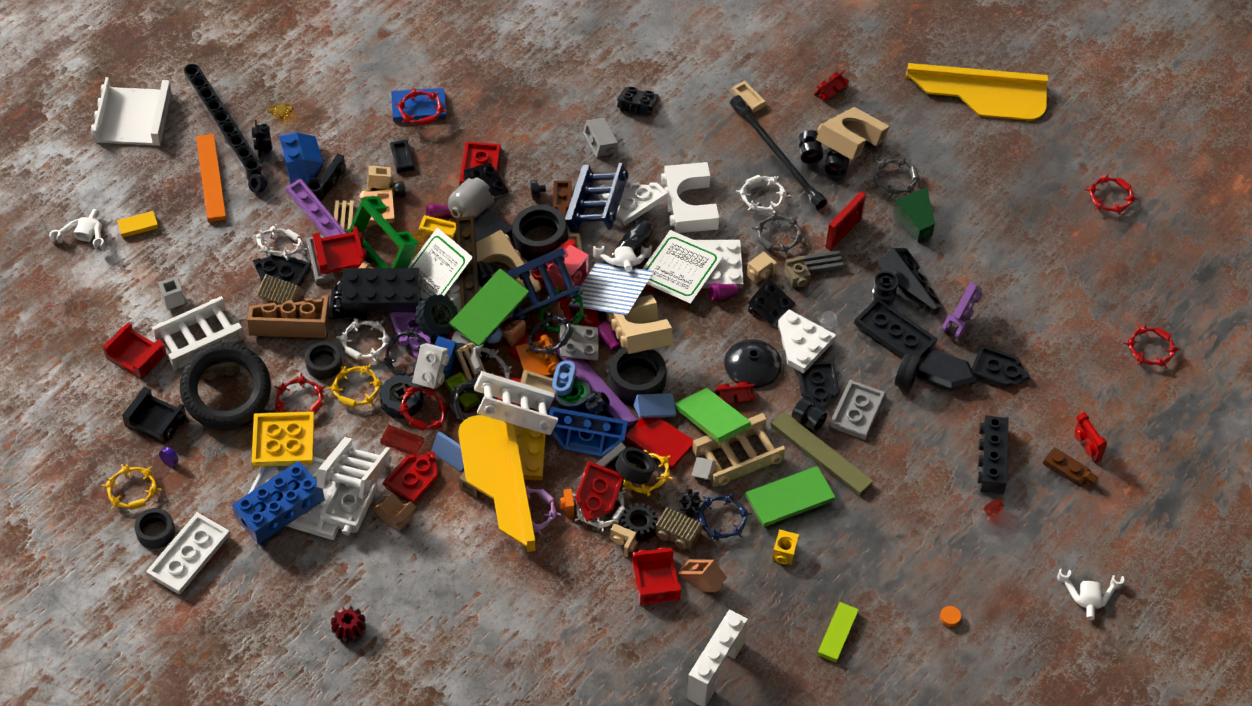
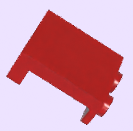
M357 226L353 227V232L324 238L320 237V233L312 234L320 275L343 271V268H359L364 259H367L366 248L361 246V243H364L362 232H358Z
M129 322L124 327H121L117 334L111 340H108L103 347L106 359L141 380L167 354L164 342L159 339L155 343L135 332L132 324Z
M661 547L656 550L633 552L632 565L640 605L680 600L681 586L677 580L673 548Z

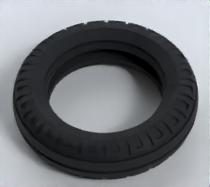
M217 343L201 349L187 362L180 379V395L188 413L200 424L216 430L238 429L254 421V414L263 412L271 393V378L263 360L251 349L236 343ZM216 363H237L243 366L252 376L254 382L252 394L241 407L231 411H218L207 406L199 397V379L206 369Z

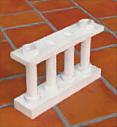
M222 296L152 327L154 339L157 341L163 338L172 353L168 355L174 371L184 367L196 352L207 346L217 343H236L244 339L239 322L231 325L222 312L225 311ZM214 315L217 316L224 327L223 330L213 333L205 320ZM196 323H199L207 336L199 341L195 340L188 328ZM181 330L189 345L178 349L170 335Z
M481 371L474 390L483 393L485 396L477 410V414L551 435L558 421L557 417L547 415V411L554 399V393ZM493 397L503 399V401L493 399ZM511 402L520 404L521 407L511 404ZM529 407L537 409L539 412L530 410Z
M344 437L319 467L316 487L324 489L329 482L335 481L359 487V498H363L367 492L371 491L373 484L385 468L390 466L392 459L389 455L390 448L386 447L380 455L354 449L351 446L352 439ZM351 457H356V458H360V459L372 461V462H374V463L367 462V461H363V460H359V459H355V458H351ZM345 464H346V465H350V466H354V467H358V468H362V469H366V470H368V471L360 470V469H356V468H352V467H348V466H345ZM338 473H343V474H347V475L359 477V478H362V479H357V478H353V477L341 475V474H338Z

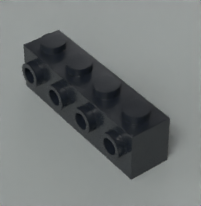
M985 415L983 423L979 424V434H982V439H979L978 450L981 451V455L978 456L977 467H981V472L978 471L977 483L980 484V492L1004 494L1007 485L1009 418Z

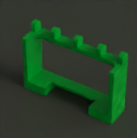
M378 196L362 198L348 233L353 232L354 226H357L358 232L364 233L372 216L400 248L391 268H408L419 244L409 231L397 233L381 215L386 212L387 206ZM363 238L364 243H361V246L366 248V260L368 262L373 261L378 266L377 268H389Z

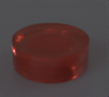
M996 499L988 503L983 510L987 516H993L1004 508V504L1001 499Z

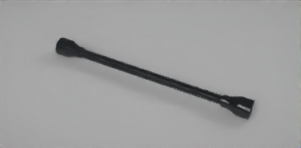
M740 95L734 96L729 103L734 111L746 118L800 183L809 196L814 208L820 210L825 207L827 199L823 194L811 187L795 166H793L791 161L751 115L744 99Z

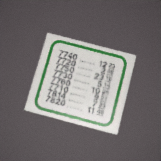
M439 228L434 231L408 266V268L420 269L422 278L421 301L435 294L444 296L473 258Z
M670 230L643 267V270L654 271L647 285L691 304L725 253Z

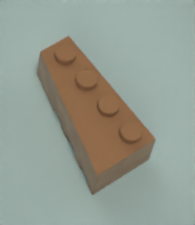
M322 296V299L313 300L312 297L304 298L305 301L294 303L293 300H289L280 305L268 303L250 306L247 318L249 336L326 338L329 320V296Z

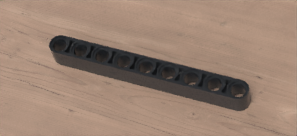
M196 64L187 65L184 68V74L189 89L246 179L249 180L252 174H262L260 161L200 67Z

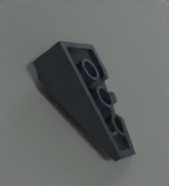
M893 248L877 261L880 265V271H888L895 274L898 278V284L933 309L943 308L934 290L929 286L927 287L926 283L928 280L926 276L918 271L920 266L907 248Z

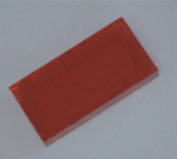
M388 425L380 438V443L410 455L415 454L416 456L424 443V438Z

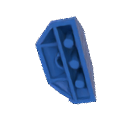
M299 132L278 135L290 185L299 179H302L307 184L310 179L318 175L323 167L316 136Z
M550 407L549 415L558 418L552 434L565 450L604 456L625 440L628 425L626 420Z

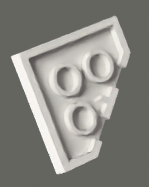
M606 182L600 187L612 186L613 182ZM626 182L616 218L626 226L669 198L668 192L658 183L640 185L639 182ZM609 193L593 194V196L597 200H608Z
M788 310L778 320V328L782 336L781 340L786 352L787 364L802 373H805L836 340V334L791 310Z

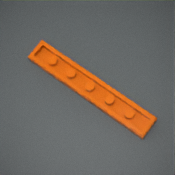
M214 134L196 136L208 222L226 220Z

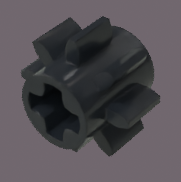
M479 261V285H483L492 278L491 274H494L491 265L485 264L484 261Z
M593 391L587 395L589 399H587L585 404L591 414H600L601 416L608 411L607 407H609L610 400L604 392L600 393L598 391L596 393V391Z
M686 489L685 492L679 493L680 497L676 503H678L680 511L686 510L687 514H693L694 511L700 510L699 506L703 500L700 499L699 492L693 493L692 489Z

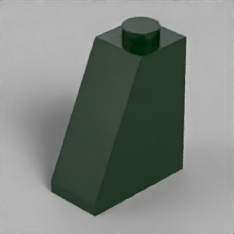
M922 188L895 200L893 213L914 239L919 242L930 238L933 235L935 221L927 188Z

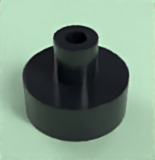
M252 174L249 177L248 186L252 192H263L268 185L267 180H265L262 174Z
M530 180L532 199L539 198V192H546V185H539L538 180Z

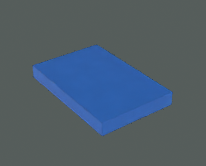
M444 88L416 89V91L428 93L433 91L435 93L439 92L437 96L444 110H446ZM413 90L391 91L393 121H404L398 105H394V103H399L400 99L403 100ZM417 95L415 100L410 98L405 101V107H408V109L404 108L403 112L407 113L410 117L414 115L413 120H420L436 115L437 109L433 107H437L438 103L435 100L431 101V98L427 100L428 95ZM446 112L441 113L437 119L446 118Z

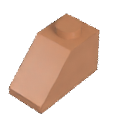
M688 560L677 573L679 577L702 592L718 591L727 579L714 560Z

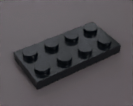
M878 297L854 320V325L902 358L906 353L922 358L937 343L938 338Z

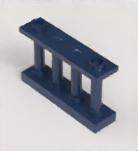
M619 163L617 171L614 173L597 174L592 171L590 165H582L565 217L571 232H578L582 222L604 221L607 229H612L613 223L616 221V213L626 181L629 179V173L623 163ZM613 180L612 186L592 187L595 181ZM609 193L608 200L588 201L591 194ZM605 207L603 214H584L586 208Z
M564 247L505 272L514 280L519 278L523 280L533 306L524 310L519 304L515 309V314L510 318L511 320H526L528 318L527 315L568 297L569 299L576 298L583 291V288L579 285L574 287L564 263L565 258L569 256ZM553 263L558 266L567 287V291L558 295L547 271L548 265ZM534 271L540 272L550 296L549 299L542 302L539 301L530 280V273Z

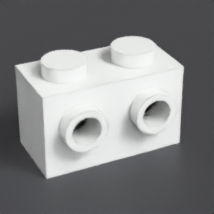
M428 343L422 344L412 383L433 389L440 387L445 378L443 373L444 366H447L449 361L448 349Z

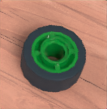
M575 378L572 391L564 396L555 394L557 406L560 409L585 413L588 410L585 404L587 399H589L587 395L592 393V390L586 381Z

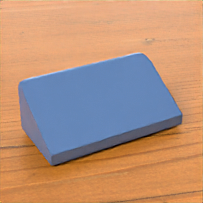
M672 393L639 394L636 396L634 407L639 418L676 417Z
M438 432L432 452H435L436 456L457 470L463 471L464 465L460 444L443 433Z

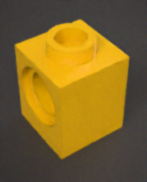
M779 530L772 560L780 564L792 565L799 534Z

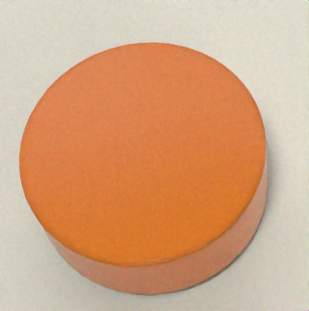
M946 606L941 610L940 621L944 626L955 627L959 624L961 612L958 608Z

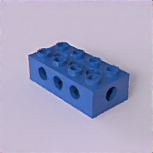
M298 461L233 503L234 517L254 541L259 544L325 500L323 488L316 487V479Z

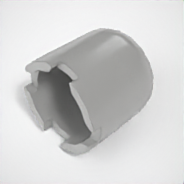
M477 177L475 179L468 178L448 199V208L453 217L474 216L476 218L485 209H490L494 204V196H491L488 191L489 185Z

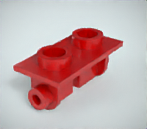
M845 70L839 74L835 72L829 77L830 80L828 82L822 81L817 86L818 90L814 95L819 93L820 99L824 101L835 95L836 91L839 92L847 87L849 80L842 76Z
M748 382L737 383V386L731 387L729 384H722L714 390V394H718V397L727 404L734 403L733 396H737V403L750 402L751 399H755L754 391L751 392L754 384H749Z

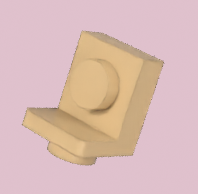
M615 523L613 524L610 540L617 545H624V557L628 558L630 552H634L638 544L636 532Z

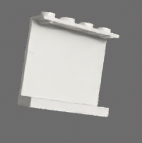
M106 77L104 85H101L98 111H95L94 114L95 124L91 126V134L94 135L96 143L160 146L172 94L170 81L162 80L160 90L110 87L109 78Z

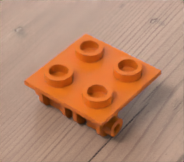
M542 335L540 341L533 342L536 346L540 343L537 349H545L544 346L550 347L551 344L555 347L552 338L548 337V335ZM529 343L515 346L523 370L543 376L555 374L556 366L560 363L555 351L556 355L550 354L548 358L547 354H536L530 350L526 352L529 349Z

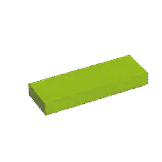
M839 602L817 656L837 663L859 609Z

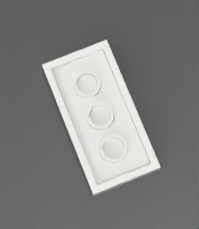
M196 512L146 571L147 576L180 595L230 536V531Z

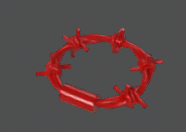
M412 88L413 91L407 94L403 100L400 99L399 103H394V105H398V109L404 119L402 123L407 122L410 126L411 123L421 126L433 123L441 113L447 112L437 96L439 92L435 93V91L428 93L416 91V88ZM417 95H428L427 100L431 98V101L435 100L438 103L437 107H433L437 109V113L420 120H413L414 115L410 117L407 113L403 112L404 108L408 109V107H405V101L410 98L415 100Z
M1100 174L1101 178L1089 186V189L1085 188L1090 193L1095 207H1097L1095 210L1098 209L1100 211V209L1124 215L1123 211L1134 203L1135 200H1139V198H1135L1133 195L1132 186L1122 178L1108 177L1109 174L1107 176ZM1109 181L1116 182V184L1130 193L1128 199L1124 198V200H1128V203L1123 206H1119V204L1116 206L1114 204L1115 208L1103 205V199L1100 200L1098 198L1097 200L1094 196L1095 191L1100 190L1096 188V185L1100 183L1101 185L1103 183L1110 185Z
M1138 324L1139 329L1128 339V343H1123L1127 344L1129 349H1131L1133 356L1139 362L1137 365L1144 363L1168 368L1166 363L1177 353V350H1181L1174 345L1171 338L1172 335L1160 327L1146 328L1147 325L1140 327ZM1147 331L1155 332L1156 335L1170 342L1169 350L1165 349V351L1170 352V355L1165 359L1156 357V362L1145 359L1143 357L1144 353L1138 354L1134 350L1135 343H1139V341L1134 340L1135 337L1145 333L1149 336Z
M300 374L299 378L293 379L288 383L284 384L282 382L279 387L275 385L274 387L278 389L275 400L276 408L272 410L286 413L287 411L283 406L286 401L280 402V394L283 395L285 390L290 391L286 387L291 384L299 383L304 388L305 383H308L315 388L316 393L312 395L317 394L319 396V400L308 410V412H314L315 415L323 406V388L326 386L321 387L315 382L306 379L302 374Z
M404 386L403 388L406 390V393L403 396L400 410H397V412H402L401 415L403 414L410 421L409 425L421 431L439 428L444 430L442 424L447 407H450V405L444 403L434 392L435 389L429 387H410L407 389ZM424 391V395H429L428 399L431 398V395L436 397L440 405L436 411L442 412L440 420L434 422L431 419L430 421L433 425L427 426V424L417 419H411L408 413V408H411V406H407V403H405L408 396L414 395L417 397L415 392Z

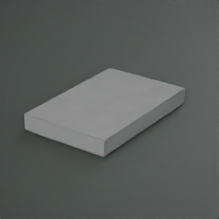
M849 380L829 427L866 440L886 392Z

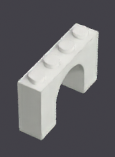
M708 163L664 166L661 181L662 184H665L666 187L664 189L668 192L667 212H671L669 221L670 226L674 227V232L686 233L717 230L719 214L716 204L689 205L678 197L682 192L689 189L709 188L710 172Z
M729 609L688 675L686 694L688 700L700 706L707 705L715 692L716 679L725 658L728 655L735 659L745 643L747 618Z

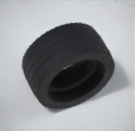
M532 205L523 209L516 215L512 224L515 248L524 259L529 261L554 251L562 243L568 241V227L565 217L557 208L548 205ZM537 226H548L557 231L555 235L544 241H533L524 237L528 230Z
M624 347L618 350L610 361L608 371L609 387L623 403L634 406L636 396L639 394L663 393L666 384V364L661 354L655 349L628 354ZM631 366H642L651 370L656 377L649 383L634 385L624 381L619 376V373Z

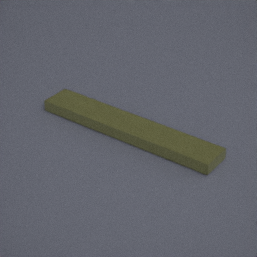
M786 412L781 413L771 422V427L858 496H861L873 484V480Z

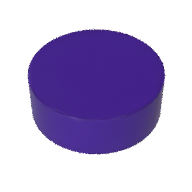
M164 447L159 452L160 459L167 466L173 467L178 463V456L171 448Z

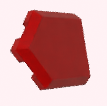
M428 452L425 455L415 456V454L407 455L382 482V485L403 500L414 504L438 478L435 452Z
M590 461L586 463L575 494V499L587 522L613 511L624 479L618 472Z

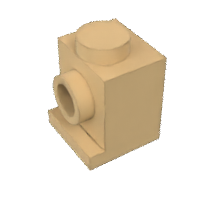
M368 166L367 191H371V188L379 190L390 189V185L394 183V174H391L390 167Z
M762 252L748 262L747 275L749 279L758 283L762 279H766L770 274L772 276L775 275L777 262L768 254Z

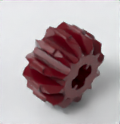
M342 606L341 612L335 611L334 617L331 618V631L336 635L337 639L343 637L345 642L348 638L355 641V636L362 637V631L366 629L365 616L361 614L359 608L353 610V607L350 606L348 610H345Z

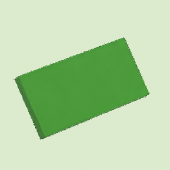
M499 269L451 320L450 326L476 346H481L529 295V291L502 269Z
M708 388L675 403L676 410L718 443L725 442L729 438L751 428V421Z
M818 466L746 492V498L762 527L835 501V495Z

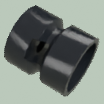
M814 130L804 131L798 136L800 159L806 164L818 163L824 156L822 143L816 140L818 133Z
M829 147L824 166L825 173L835 178L845 176L850 158Z
M888 271L877 273L874 278L871 294L873 301L877 297L888 305L895 301L898 278L895 274Z
M804 396L794 407L791 416L800 423L805 422L807 428L816 432L826 421L828 411L820 405L815 406L814 401Z

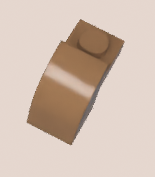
M394 493L385 495L372 510L393 529L401 530L414 517L412 512L416 506L412 502L403 504Z

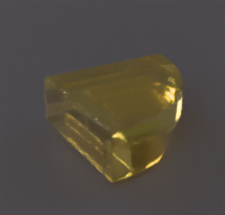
M279 103L270 106L268 113L283 120L294 109L290 104Z

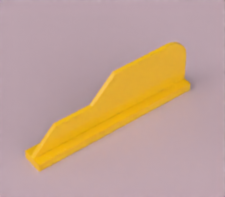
M908 63L906 79H912L926 94L959 97L980 117L1033 121L1039 119L1046 110L1048 75Z
M484 415L471 416L465 419L459 427L458 434L466 483L494 500L499 531L525 546L527 552L535 551V537L514 424Z

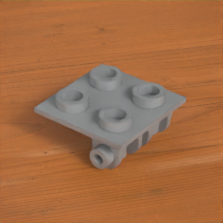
M564 324L560 326L558 340L561 339L567 329V326ZM571 325L570 328L573 334L566 346L560 348V357L598 361V328Z

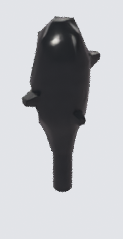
M636 220V225L623 236L617 248L623 246L631 247L634 254L637 255L636 251L641 248V245L649 241L653 233L654 224L651 221L640 222ZM614 252L611 254L610 258H615Z

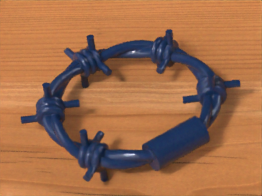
M734 493L714 498L703 496L705 500L700 507V512L696 516L698 522L703 524L702 529L713 536L712 542L714 538L719 540V538H728L735 535L742 538L740 534L745 527L747 516L752 515V513H748L741 503L732 498ZM713 501H725L724 505L732 502L740 509V511L735 513H740L742 523L739 527L733 524L735 529L732 533H720L721 528L719 532L715 529L711 531L707 528L703 511L706 507L711 510L710 505Z

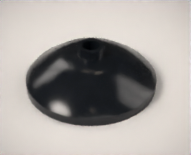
M746 339L739 341L728 349L724 358V368L730 379L735 383L748 382L749 384H754L753 388H760L771 384L777 379L781 371L782 363L779 353L772 345L761 340Z

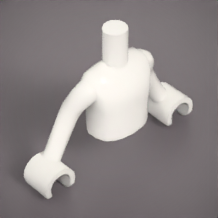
M93 209L89 217L76 219L60 230L51 231L49 234L51 241L54 242L57 238L58 243H62L63 238L61 235L77 226L73 232L75 238L89 242L95 234V239L93 240L95 250L100 246L101 250L105 251L106 245L103 238H101L102 224L96 219L99 211Z
M641 245V255L639 257H636L631 247L623 246L615 249V258H610L604 254V246L601 249L593 246L594 258H602L611 265L624 267L626 272H631L632 266L640 264L645 258H650L652 254L651 245H649V248H644Z
M1059 569L1057 575L1058 581L1065 583L1074 601L1081 607L1087 608L1086 619L1088 620L1095 619V609L1104 607L1115 589H1120L1124 583L1123 576L1120 582H1117L1114 579L1115 575H1113L1110 587L1102 597L1101 583L1083 581L1080 584L1079 596L1069 579L1071 570H1068L1067 576L1061 573L1062 569Z

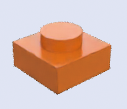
M564 489L563 498H560L561 510H565L566 517L574 516L572 489Z

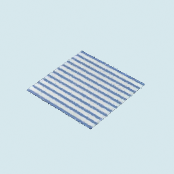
M595 263L581 285L583 288V293L581 294L583 308L628 315L654 271L632 268L631 272H626L625 268L621 266ZM574 298L571 300V302H570L569 305H568V306H573V307H579V308H580V305H579L578 302H576L575 304H573V302H575V299H574Z

